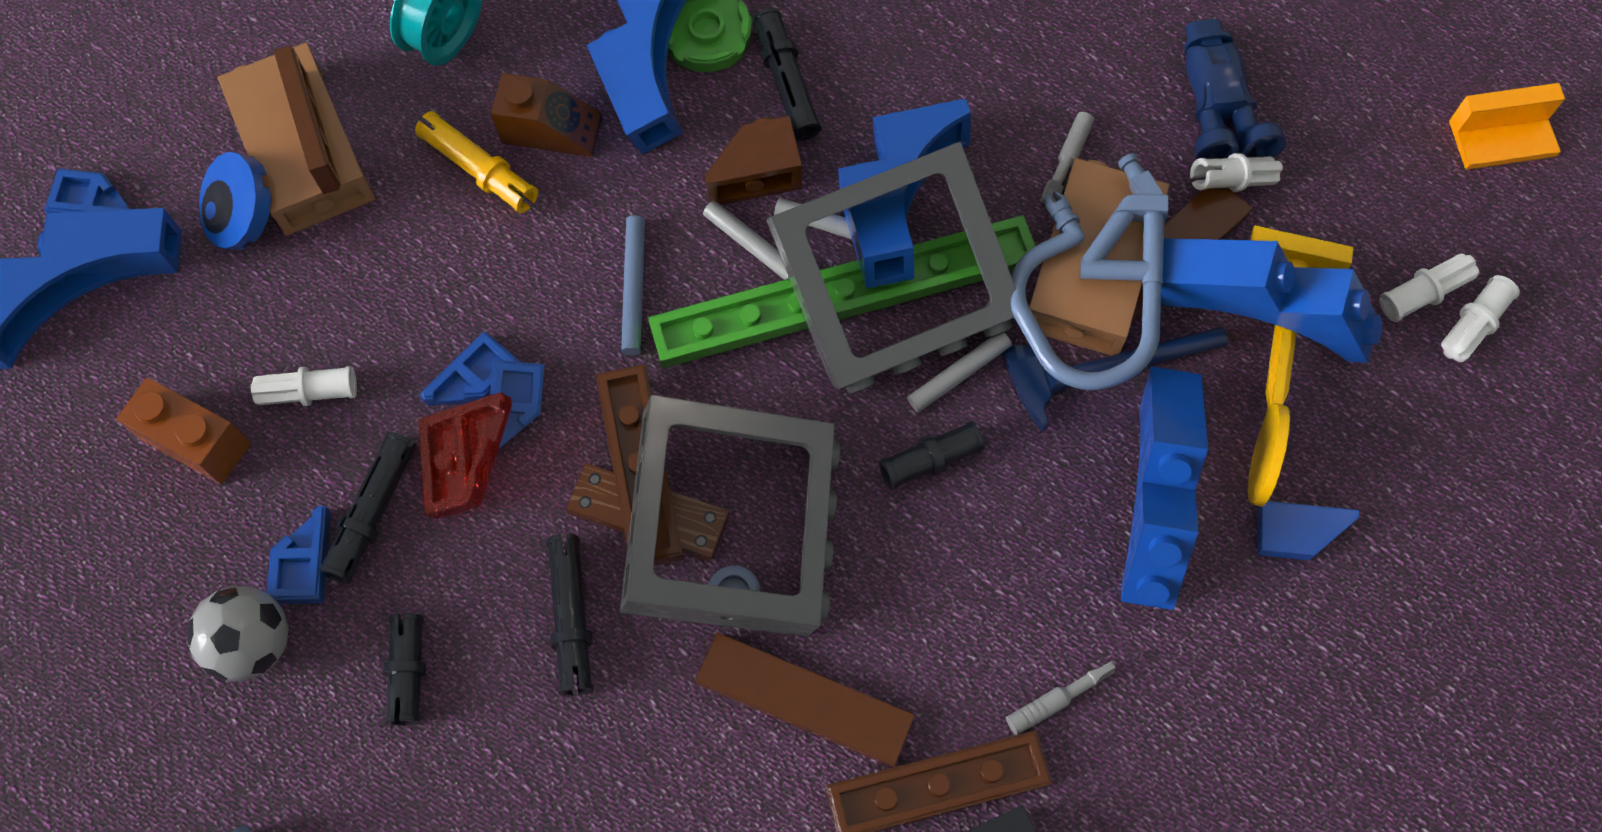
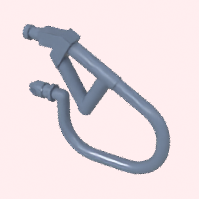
M1134 153L1124 156L1118 162L1120 169L1126 173L1130 183L1129 188L1133 195L1125 196L1082 257L1080 267V279L1142 281V335L1138 348L1129 359L1113 368L1100 372H1085L1068 366L1055 354L1028 306L1026 284L1033 270L1047 259L1079 245L1084 240L1085 235L1079 225L1080 218L1077 214L1073 213L1072 207L1064 195L1053 191V197L1056 200L1054 203L1048 193L1045 206L1051 218L1056 222V228L1061 234L1030 249L1018 261L1011 274L1016 288L1011 298V310L1037 359L1055 379L1078 389H1107L1135 377L1152 360L1160 340L1164 222H1166L1168 214V195L1162 193L1149 170L1145 171L1138 163L1139 159ZM1131 221L1144 222L1143 261L1107 260V256Z

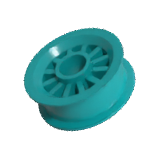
M394 0L390 15L391 38L399 49L403 51L418 50L428 64L433 66L443 65L452 60L471 37L480 15L483 0Z

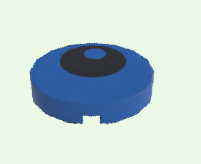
M226 152L217 156L207 169L201 184L199 211L205 235L214 246L232 250H243L247 248V242H255L264 231L269 219L271 193L270 187L263 186L261 175L267 176L266 171L254 156Z

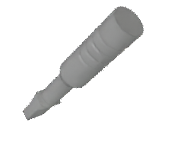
M1079 112L1059 153L1057 169L1052 180H1048L1040 199L1044 204H1046V195L1048 193L1054 203L1056 200L1053 197V191L1062 194L1064 189L1062 184L1070 167L1073 166L1074 159H1078L1095 121L1094 117L1087 112Z
M1110 661L1098 669L1088 671L1087 675L1068 686L1056 687L1006 717L1010 729L1015 735H1019L1030 727L1035 726L1042 720L1067 707L1072 698L1093 686L1096 687L1100 681L1112 675L1116 667Z

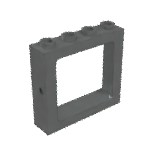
M961 141L766 219L832 387L837 389L846 387L848 393H853L875 384L876 381L873 375L890 368H892L894 374L906 372L922 364L919 357L936 349H938L940 356L966 347L968 345L966 337L983 331L985 337H989L1013 327L1011 319L1014 318L1011 310V298L1016 288ZM933 174H940L945 178L989 293V302L981 309L863 357H856L851 352L807 240L806 228L812 222Z
M651 395L644 409L620 613L804 637L809 636L819 628L820 623H825L829 613L830 594L828 591H823L824 571H829L833 559V541L826 540L828 521L833 520L837 505V493L834 490H830L831 472L837 470L840 459V443L834 441L835 424ZM677 427L801 446L809 452L800 589L797 595L790 596L663 579L655 574L653 565L667 439L670 429Z

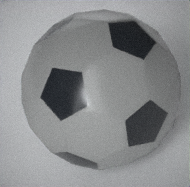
M230 586L214 592L199 603L189 620L187 642L193 660L205 673L226 682H246L266 673L277 664L287 647L289 626L283 608L271 595L252 586Z

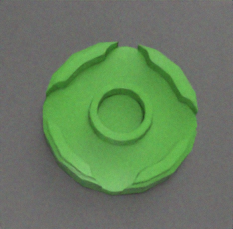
M687 0L674 25L667 54L678 65L694 72H716L731 67L743 58L751 44L752 19L747 6L741 0L739 2L737 0Z

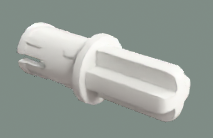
M1234 153L1229 155L1228 158L1223 159L1199 158L1195 160L1191 167L1190 178L1206 177L1205 180H1195L1192 182L1193 186L1198 190L1229 188L1233 192H1240L1245 190L1247 186L1277 184L1280 181V172L1283 170V165L1272 157L1247 158L1244 154Z
M1458 254L1430 270L1425 268L1417 270L1413 279L1380 295L1379 303L1384 314L1391 321L1398 322L1403 317L1429 303L1432 305L1440 304L1444 300V295L1476 279L1479 274L1476 260L1471 255Z
M1495 275L1489 279L1486 287L1473 303L1463 306L1460 310V320L1441 342L1445 357L1448 359L1453 358L1458 362H1464L1486 335L1494 334L1499 328V318L1520 293L1518 286L1512 280L1504 276Z
M351 366L309 371L307 367H299L298 372L254 377L251 384V394L254 403L257 405L301 402L303 406H311L312 400L344 397L355 398L357 394V381L354 368Z

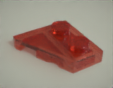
M499 392L418 419L425 515L440 519L481 506L512 408L511 397Z

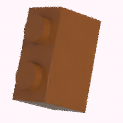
M148 377L145 378L116 418L118 422L141 441L221 485L251 444L231 422Z

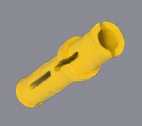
M430 111L422 116L432 124L435 130H431L421 121L417 122L415 127L416 136L425 140L476 179L477 186L486 193L494 192L520 214L525 213L531 207L522 201L523 198L518 194H522L533 204L536 202L539 191L535 186L530 185L512 172L509 163L502 157H492L443 120L436 112Z

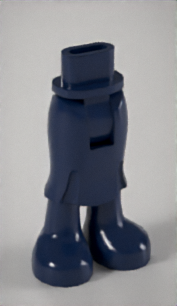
M1219 19L1198 20L1186 25L1185 31L1188 40L1183 47L1186 55V72L1196 100L1195 118L1201 126V135L1194 143L1195 159L1228 158L1229 155L1234 153L1244 154L1247 158H1274L1280 154L1286 147L1284 132L1274 122L1258 123L1254 112L1257 103L1250 94L1243 58L1237 46L1233 43L1232 34L1224 31L1222 22ZM1224 122L1232 123L1234 133L1226 128Z

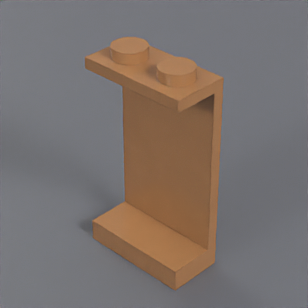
M307 42L291 48H294L308 74L341 186H339L340 190L323 195L309 172L275 55L249 65L239 66L233 71L217 77L247 155L254 156L266 171L267 176L261 175L263 186L270 187V213L286 236L376 200L357 162L322 79V71Z
M1074 159L1064 196L1071 205L1073 213L1077 214L1080 218L1079 225L1084 232V240L1079 245L1043 262L1029 308L1046 337L1104 354L1114 355L1121 352L1127 339L1142 281L1080 279L1082 257L1125 196L1133 195L1129 188L1130 183L1126 173L1110 168L1107 164L1100 161ZM1154 178L1162 193L1167 195L1170 184L1157 181ZM1131 221L1106 259L1143 261L1144 222ZM1056 222L1051 234V238L1061 234L1058 232L1056 228Z

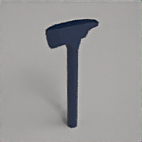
M1218 327L1161 342L1158 344L1156 353L1147 366L1224 347L1228 343L1226 331L1223 327ZM1030 345L1011 346L1002 353L1007 371L1029 416L1038 428L1044 431L1049 426L1044 410L1049 406L1051 396L1070 386L1055 379L1042 367ZM1136 349L1070 367L1085 372L1108 370L1125 362L1134 354Z

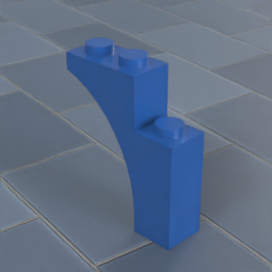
M617 0L627 23L619 28L606 31L599 39L586 45L626 136L642 155L683 133L670 101L666 66L669 41L673 28L687 0Z
M966 98L873 117L874 150L877 161L838 168L840 189L960 141L963 148L969 146L971 111ZM926 178L844 210L866 289L914 279V247L907 226V218L914 197Z
M164 208L46 213L44 232H41L38 237L40 257L0 259V369H11L20 351L39 327L57 311L80 296L101 286L127 278L178 273L182 229Z
M1164 238L1163 286L1161 287V302L1164 306L1222 311L1275 324L1326 346L1347 362L1368 363L1372 345H1378L1380 342L1382 318L1375 313L1370 303L1369 292L1363 289L1354 269L1294 267L1293 263L1288 261L1278 241Z
M1150 366L1140 403L1138 479L1131 535L1121 584V602L1174 610L1199 532L1195 490L1208 451L1202 374Z

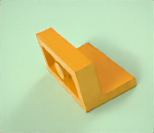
M1560 83L1466 96L1449 120L1465 170L1557 157L1561 151L1549 118L1565 100Z

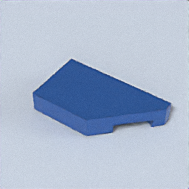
M58 168L44 210L46 213L124 210L130 208L104 173Z
M484 331L419 394V397L427 406L488 402L490 399L493 360L520 361Z
M493 360L485 454L496 452L541 414L545 364Z
M1268 501L1263 507L1258 506L1257 555L1311 560L1359 518V510Z
M327 506L316 507L311 512L313 516L290 537L286 535L270 550L267 593L278 604L324 603L326 575L321 574L318 570L326 555H328L331 510Z

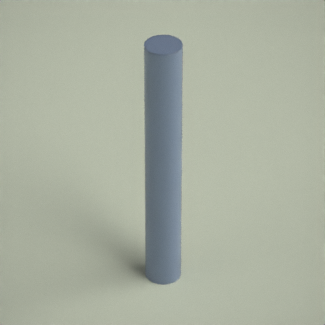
M637 215L626 218L621 353L629 356L641 353L645 219Z

